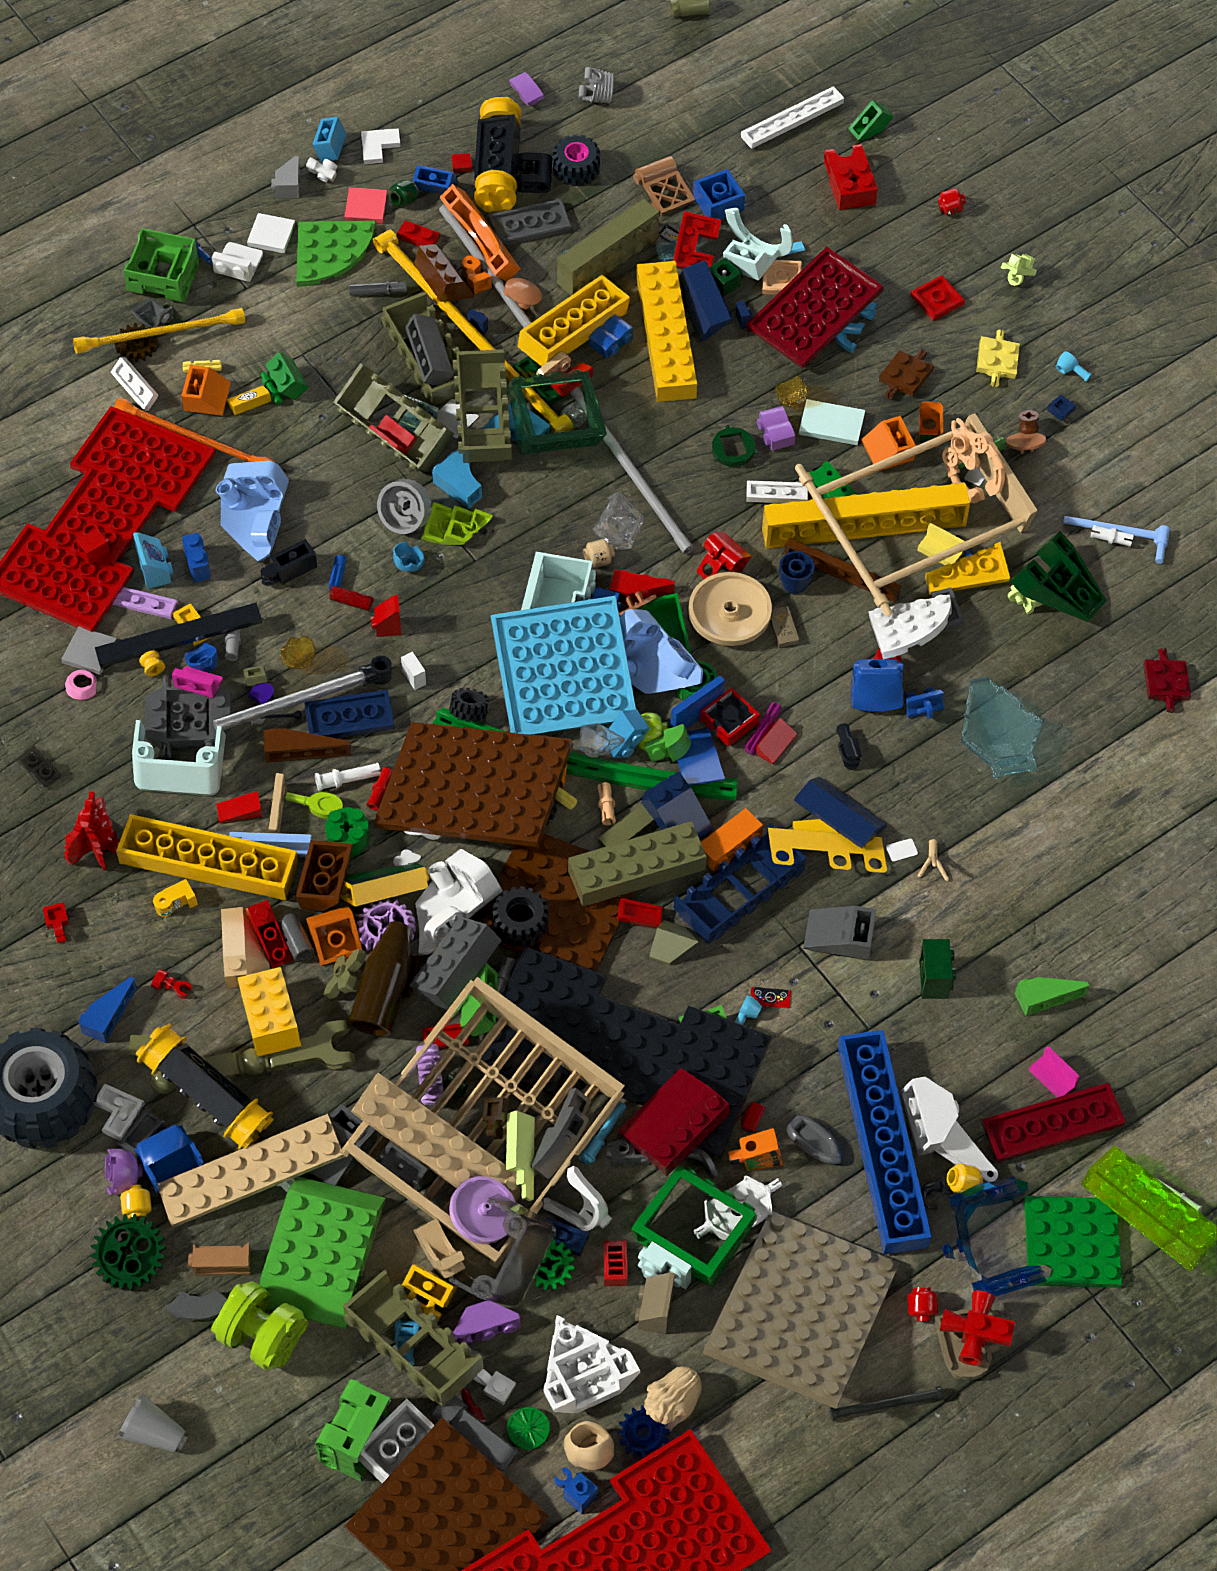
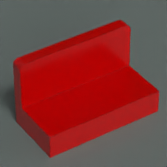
M385 415L377 427L372 424L369 426L372 431L404 454L408 453L418 439L388 415Z

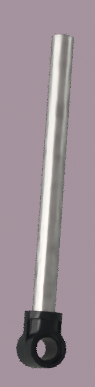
M376 656L370 664L359 666L358 672L213 720L215 730L217 731V726H221L223 730L361 683L365 686H369L372 683L386 684L391 680V660L386 656Z

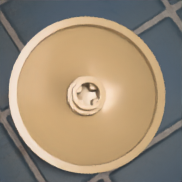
M723 572L707 577L695 587L689 600V617L693 627L705 639L720 645L736 646L749 643L766 630L771 620L772 603L768 592L757 580L741 573Z

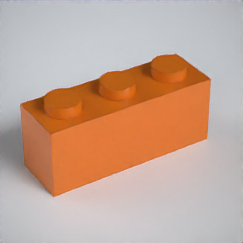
M746 808L701 842L707 856L706 865L715 872L724 860L729 864L739 848L745 851L755 836H758L760 839L762 838L763 824Z

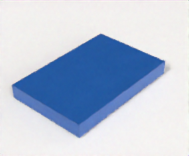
M721 676L716 677L672 708L671 728L684 724L687 729L700 720V711L724 693L725 680Z

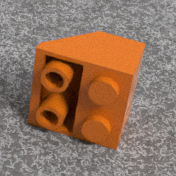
M190 365L181 395L183 410L223 416L231 382L210 367Z
M901 416L882 421L862 438V443L873 464L916 446ZM915 455L884 469L914 461Z

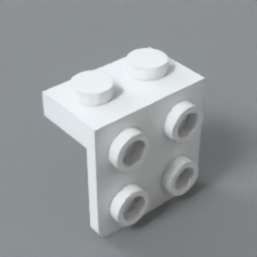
M228 242L222 253L214 252L212 256L214 273L250 282L263 257V252L255 248Z

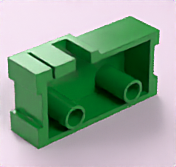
M829 461L823 463L822 467L814 472H809L816 488L842 478ZM846 484L821 495V497L826 499L850 496L857 493L849 484Z

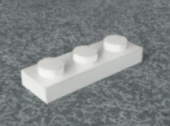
M120 357L111 374L143 410L149 411L159 395L127 358Z
M747 481L746 502L789 503L792 501L808 500V490L806 486L799 482Z

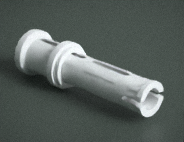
M379 763L343 771L333 769L329 773H315V781L318 792H321L325 788L334 786L340 788L343 783L380 776L381 771H379Z

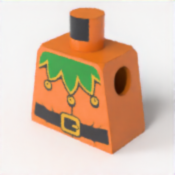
M774 1128L740 1138L741 1149L728 1151L731 1165L744 1162L747 1171L783 1165Z

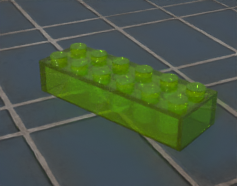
M1115 1145L1090 1167L1081 1183L1083 1187L1189 1272L1217 1245V1226Z

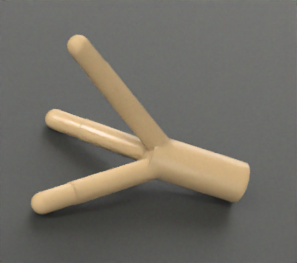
M931 839L929 840V857L918 873V877H922L932 861L933 867L937 866L945 881H949L937 856V840Z

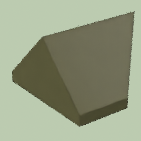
M664 920L657 927L649 958L670 965L672 961L699 941L684 926Z

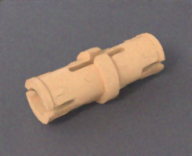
M604 782L602 787L601 784L598 785V807L601 809L602 823L609 826L616 822L614 814L615 800L612 798L611 784Z

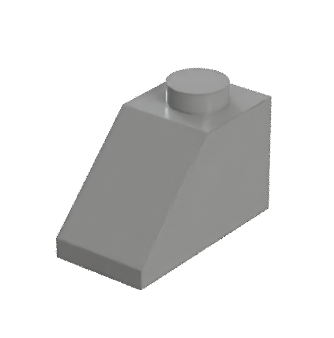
M294 156L275 171V179L271 180L272 190L276 192V198H299V156Z

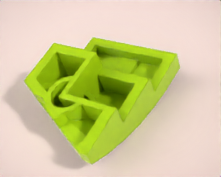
M433 502L431 505V515L425 524L421 539L444 545H464L492 519L493 515L478 509L472 512L456 505L453 508H449Z

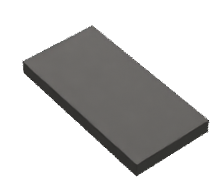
M562 199L488 215L491 228L504 246L572 231V225Z

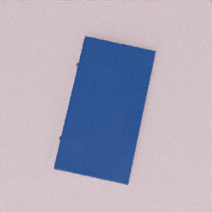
M710 729L688 731L691 739L690 748L683 757L677 760L681 775L686 782L692 786L725 780Z

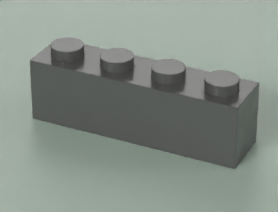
M414 313L406 326V331L423 382L435 386L448 383L453 376V369L451 368L434 317Z

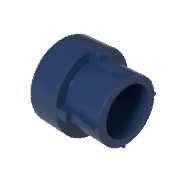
M793 551L785 554L780 560L779 577L782 581V586L792 595L805 591L813 580L815 566L813 559L809 555Z

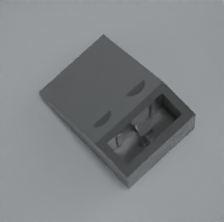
M860 906L810 909L803 949L869 960L877 909Z
M340 1104L330 1115L341 1148H343L363 1122L343 1104ZM370 1126L356 1146L367 1153L377 1142L376 1130ZM349 1154L348 1157L336 1160L309 1173L323 1183L337 1186L359 1161Z

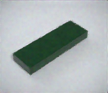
M529 356L512 365L514 370L548 406L563 399L550 383L541 384L535 378L540 368Z

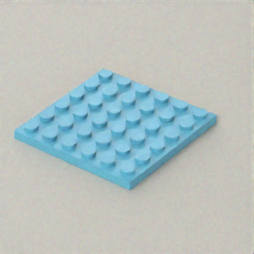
M615 596L491 615L511 733L542 735L611 724L621 711L636 710Z

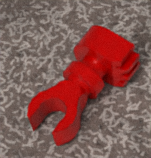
M160 968L152 980L151 987L160 990L165 985L166 989H172L179 998L186 999L187 994L181 992L180 989L187 988L192 991L191 984L186 981H175V978L172 976L169 978V972Z

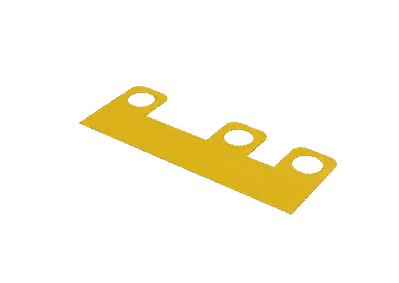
M768 828L772 860L775 864L793 865L792 848L828 851L830 866L834 869H851L850 853L863 854L865 868L868 871L879 873L887 871L882 837L873 838L861 849L838 833ZM780 850L787 852L789 860L785 862L778 860L776 852ZM836 855H841L846 859L847 863L845 866H838L834 863L833 858ZM872 858L879 859L882 867L880 869L872 868L869 865V860Z

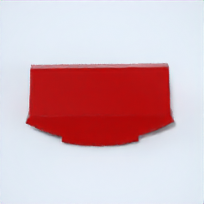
M752 1102L743 1114L741 1128L745 1131L755 1132L766 1107Z

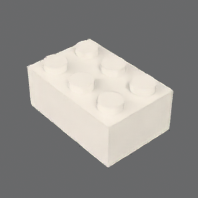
M406 1399L371 1433L358 1459L383 1483L433 1428L434 1424Z

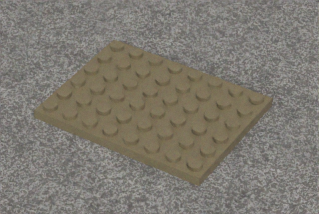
M772 1211V1215H768L704 1347L703 1354L837 1409L900 1262Z

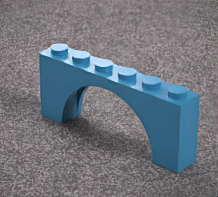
M516 399L508 404L511 441L523 442L538 449L551 437L550 425ZM498 414L491 417L489 422L479 429L499 428ZM457 449L452 451L441 464L438 463L432 470L433 483L469 509L482 498V485L476 481L470 471L472 462L463 463V454H459Z

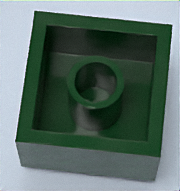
M923 939L919 957L922 999H948L950 991L954 989L956 968L952 967V961H954L955 952L954 947H950V939Z

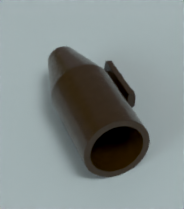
M390 922L366 961L348 1020V1024L352 1028L362 1033L377 1037L390 1036L401 999L410 998L413 992L409 985L420 970L422 957L410 954L411 928L404 923Z

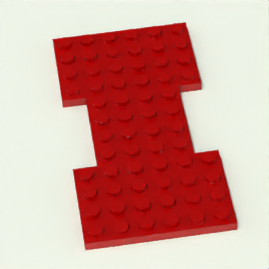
M110 406L70 462V468L83 473L84 476L45 530L27 523L1 559L0 595L76 628L79 626L91 632L95 631L113 605L114 600L117 599L123 587L126 586L134 574V568L119 562L134 541L133 533L140 532L158 505L173 512L178 510L215 456V449ZM98 528L102 534L105 533L111 542L109 544L110 554L89 565L79 553L76 539Z
M690 1429L610 1478V1483L620 1496L621 1501L557 1541L541 1549L528 1529L461 1571H743L770 1554L772 1550Z

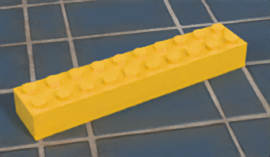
M953 483L943 486L934 485L925 488L892 490L880 493L872 492L862 495L853 494L823 499L848 540L927 531L930 523L941 529L966 527L970 507L966 483ZM814 499L764 505L762 531L766 549L785 547L789 538L794 541H800L804 545L839 541Z

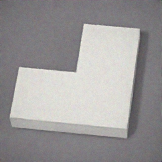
M399 128L361 131L364 164L383 163V148L400 147Z
M107 1084L103 1085L97 1095L96 1102H93L94 1106L112 1113L102 1132L119 1141L132 1127L145 1105L143 1100Z

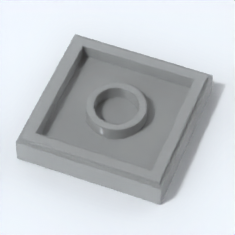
M78 626L61 661L63 664L101 675L104 667L100 668L95 647L116 642L117 638L95 631L91 632Z

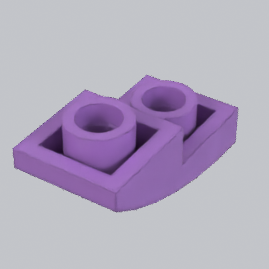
M526 72L509 80L511 87L519 93L520 99L527 106L535 105L544 99L541 90Z

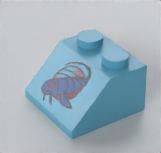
M138 532L133 533L147 589L172 583L170 575L174 573L171 562H166V558H169L166 546L162 547L158 538Z

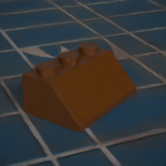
M436 244L419 246L414 265L440 302L474 297L475 294L449 258Z
M310 840L296 893L297 901L302 910L324 911L339 903L353 844Z

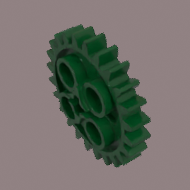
M124 1214L123 1221H120L115 1216L114 1224L106 1221L108 1228L106 1230L99 1228V1231L102 1233L101 1237H93L98 1241V1244L91 1245V1248L96 1250V1253L91 1254L90 1257L97 1259L92 1266L94 1268L100 1267L96 1274L98 1276L104 1275L102 1281L105 1283L111 1280L110 1286L113 1288L118 1283L121 1290H124L126 1284L131 1291L134 1289V1284L143 1288V1280L150 1284L151 1279L149 1276L151 1274L158 1277L155 1269H163L159 1260L166 1259V1256L161 1254V1252L167 1250V1247L160 1245V1243L165 1238L163 1236L157 1237L161 1230L159 1228L152 1230L154 1223L151 1221L146 1224L147 1219L144 1216L139 1221L136 1214H133L131 1220H129L127 1214ZM124 1231L128 1232L127 1240L119 1242V1234ZM138 1233V1237L134 1240V1235ZM145 1240L149 1241L148 1249L142 1252L139 1251V1244ZM125 1249H131L133 1251L132 1255H126L124 1253ZM117 1253L118 1260L113 1264H109V1255ZM138 1262L139 1269L135 1273H130V1264ZM123 1264L122 1271H119V1267Z

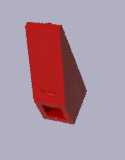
M614 570L609 591L620 593L619 602L628 605L626 601L628 596L631 597L633 604L638 601L635 595L637 592L641 593L643 599L652 595H656L658 598L674 594L675 581L667 578L651 577L646 574L630 573L626 570Z
M268 899L245 908L271 968L273 969L293 961Z

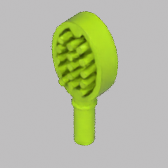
M287 792L285 796L287 801L309 806L311 813L323 819H327L331 811L343 808L341 799L327 792L315 793L310 797Z

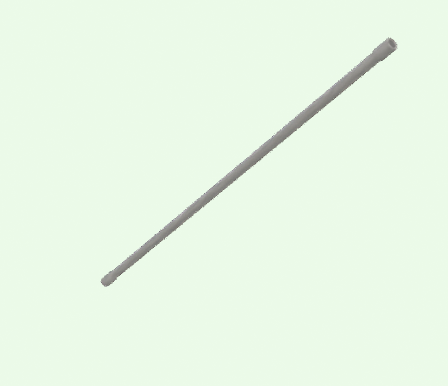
M443 204L439 209L440 213L454 229L471 255L480 260L481 269L491 275L492 284L523 328L531 324V320L518 303L504 295L505 284L493 273L486 263L483 253L463 225ZM564 371V372L559 373V374H558V377H560L561 375H563V374H564L565 372H567V371ZM578 387L572 390L570 393L670 532L675 543L683 554H689L694 549L691 542L681 532Z

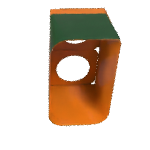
M922 402L920 404L919 444L943 434V405L941 403ZM927 418L933 419L936 422V427L933 429L924 428L922 425L923 420Z

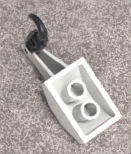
M926 1077L912 1079L900 1093L918 1156L936 1151L955 1165L962 1163L977 1167L980 1170L983 1183L987 1185L993 1183L998 1178V1172L956 1121L959 1106L957 1101L954 1100L953 1095ZM948 1173L943 1174L934 1182L924 1185L921 1189L924 1207L927 1209H938L937 1205H932L927 1201L928 1193H955L947 1183Z

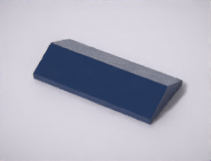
M704 260L685 267L678 277L682 301L700 341L703 342L733 321V318L708 263Z
M821 777L809 780L794 799L796 803L861 849L887 826L881 819Z

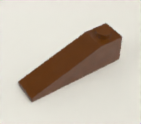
M285 728L263 730L266 763L351 756L350 741Z

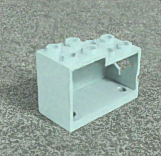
M536 552L521 610L591 600V594L594 593L596 582H594L596 570H593V561Z

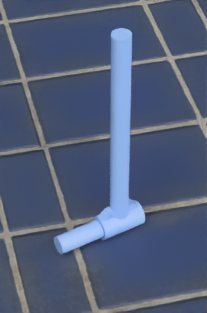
M1064 516L1063 524L1091 529L1093 525L1107 529L1116 528V531L1154 539V543L1157 545L1155 562L1158 564L1164 562L1165 549L1168 546L1170 533L1168 526L1162 525L1155 531Z

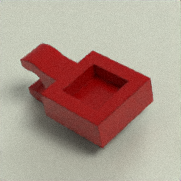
M64 902L42 907L47 930L54 928L57 943L66 942L63 926L69 925Z

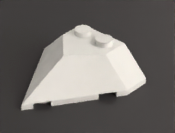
M558 1315L556 1316L555 1332L552 1339L546 1383L544 1385V1394L554 1412L580 1413L621 1394L638 1376L640 1369L630 1351L624 1348L620 1349L610 1344L608 1340L578 1325L574 1326Z

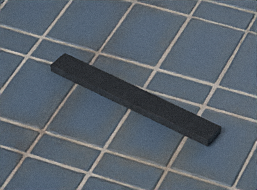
M256 602L95 647L100 668L139 658L148 651L160 652L263 622Z

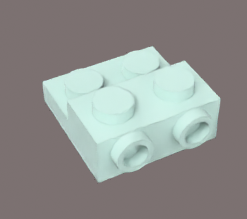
M651 1242L648 1248L646 1246L643 1247L639 1253L638 1259H640L638 1267L642 1269L645 1278L675 1273V1287L681 1286L686 1289L691 1283V1265L656 1243Z

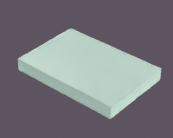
M807 399L799 435L858 445L865 410Z

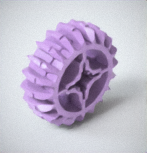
M389 898L386 900V903H382L379 900L378 904L375 905L371 902L370 909L364 907L363 914H359V921L356 923L360 943L362 945L366 944L368 951L374 949L384 933L385 927L394 921V918L399 919L411 928L412 941L414 939L413 933L416 932V926L414 925L415 918L412 917L411 910H407L405 904L399 906L397 900L392 904ZM369 927L373 928L374 931L378 933V937L374 936L369 931Z
M423 1044V1046H418L416 1049V1053L418 1050H422L425 1044ZM432 1044L417 1064L419 1085L440 1059L439 1048L436 1044ZM441 1073L421 1098V1102L424 1105H434L442 1095Z

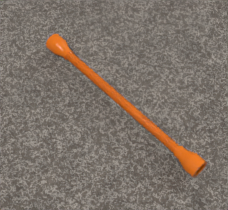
M119 397L115 402L114 407L246 462H275V460L267 457H257L241 452L194 431L140 410V408L135 407L129 400Z

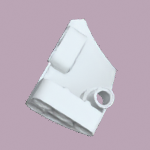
M459 849L445 860V863L442 861L437 862L428 869V874L432 881L415 903L419 924L418 954L420 956L433 953L440 944V941L452 928L453 923L460 916L469 919L502 893V889L490 868L482 860L463 849Z

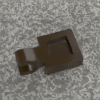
M504 1097L485 1098L482 1121L488 1123L486 1128L487 1137L493 1136V1139L503 1138L501 1122H506L509 1099Z

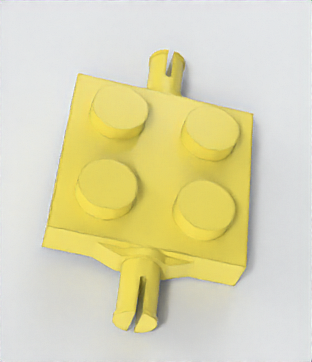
M1001 330L996 331V339L981 336L979 342L976 372L992 376V387H994V384L995 387L999 386L1000 378L1015 379L1017 374L1020 343L1005 341L1004 330L1002 332Z

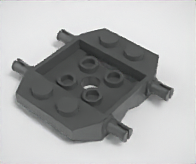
M163 676V687L145 696L146 740L163 750V759H167V757L171 759V750H180L187 746L199 749L206 746L215 747L216 730L213 720L231 715L230 691L219 687L214 698L171 687V676H167V679L166 676ZM207 701H209V735H207ZM167 703H170V737H167ZM187 717H193L194 721L191 723H185L184 719ZM231 728L223 730L226 734L225 740L231 736Z

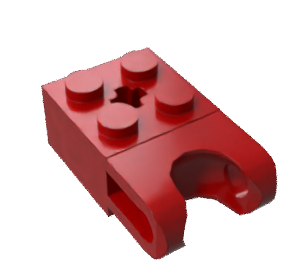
M862 144L852 145V154L847 157L838 155L834 149L824 150V165L839 211L876 204L878 188Z

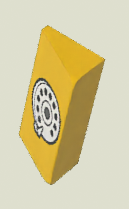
M260 386L227 399V402L234 415L271 402V396L264 386Z

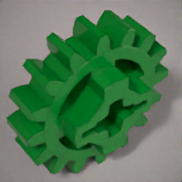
M552 1239L551 1244L548 1245L543 1240L542 1247L535 1244L536 1251H528L531 1259L525 1260V1263L530 1267L525 1269V1272L532 1274L528 1279L530 1282L536 1281L535 1286L538 1289L544 1285L545 1291H548L550 1286L555 1291H558V1284L565 1287L566 1283L564 1280L573 1279L569 1272L576 1270L571 1265V1263L575 1262V1258L568 1257L572 1252L570 1249L564 1251V1243L561 1242L557 1246L556 1241ZM552 1251L559 1252L563 1257H555ZM542 1254L543 1256L541 1257L540 1261L536 1262L538 1257ZM549 1261L554 1263L552 1270H548L546 1267ZM561 1269H564L563 1273L558 1277ZM537 1274H545L549 1280H544Z

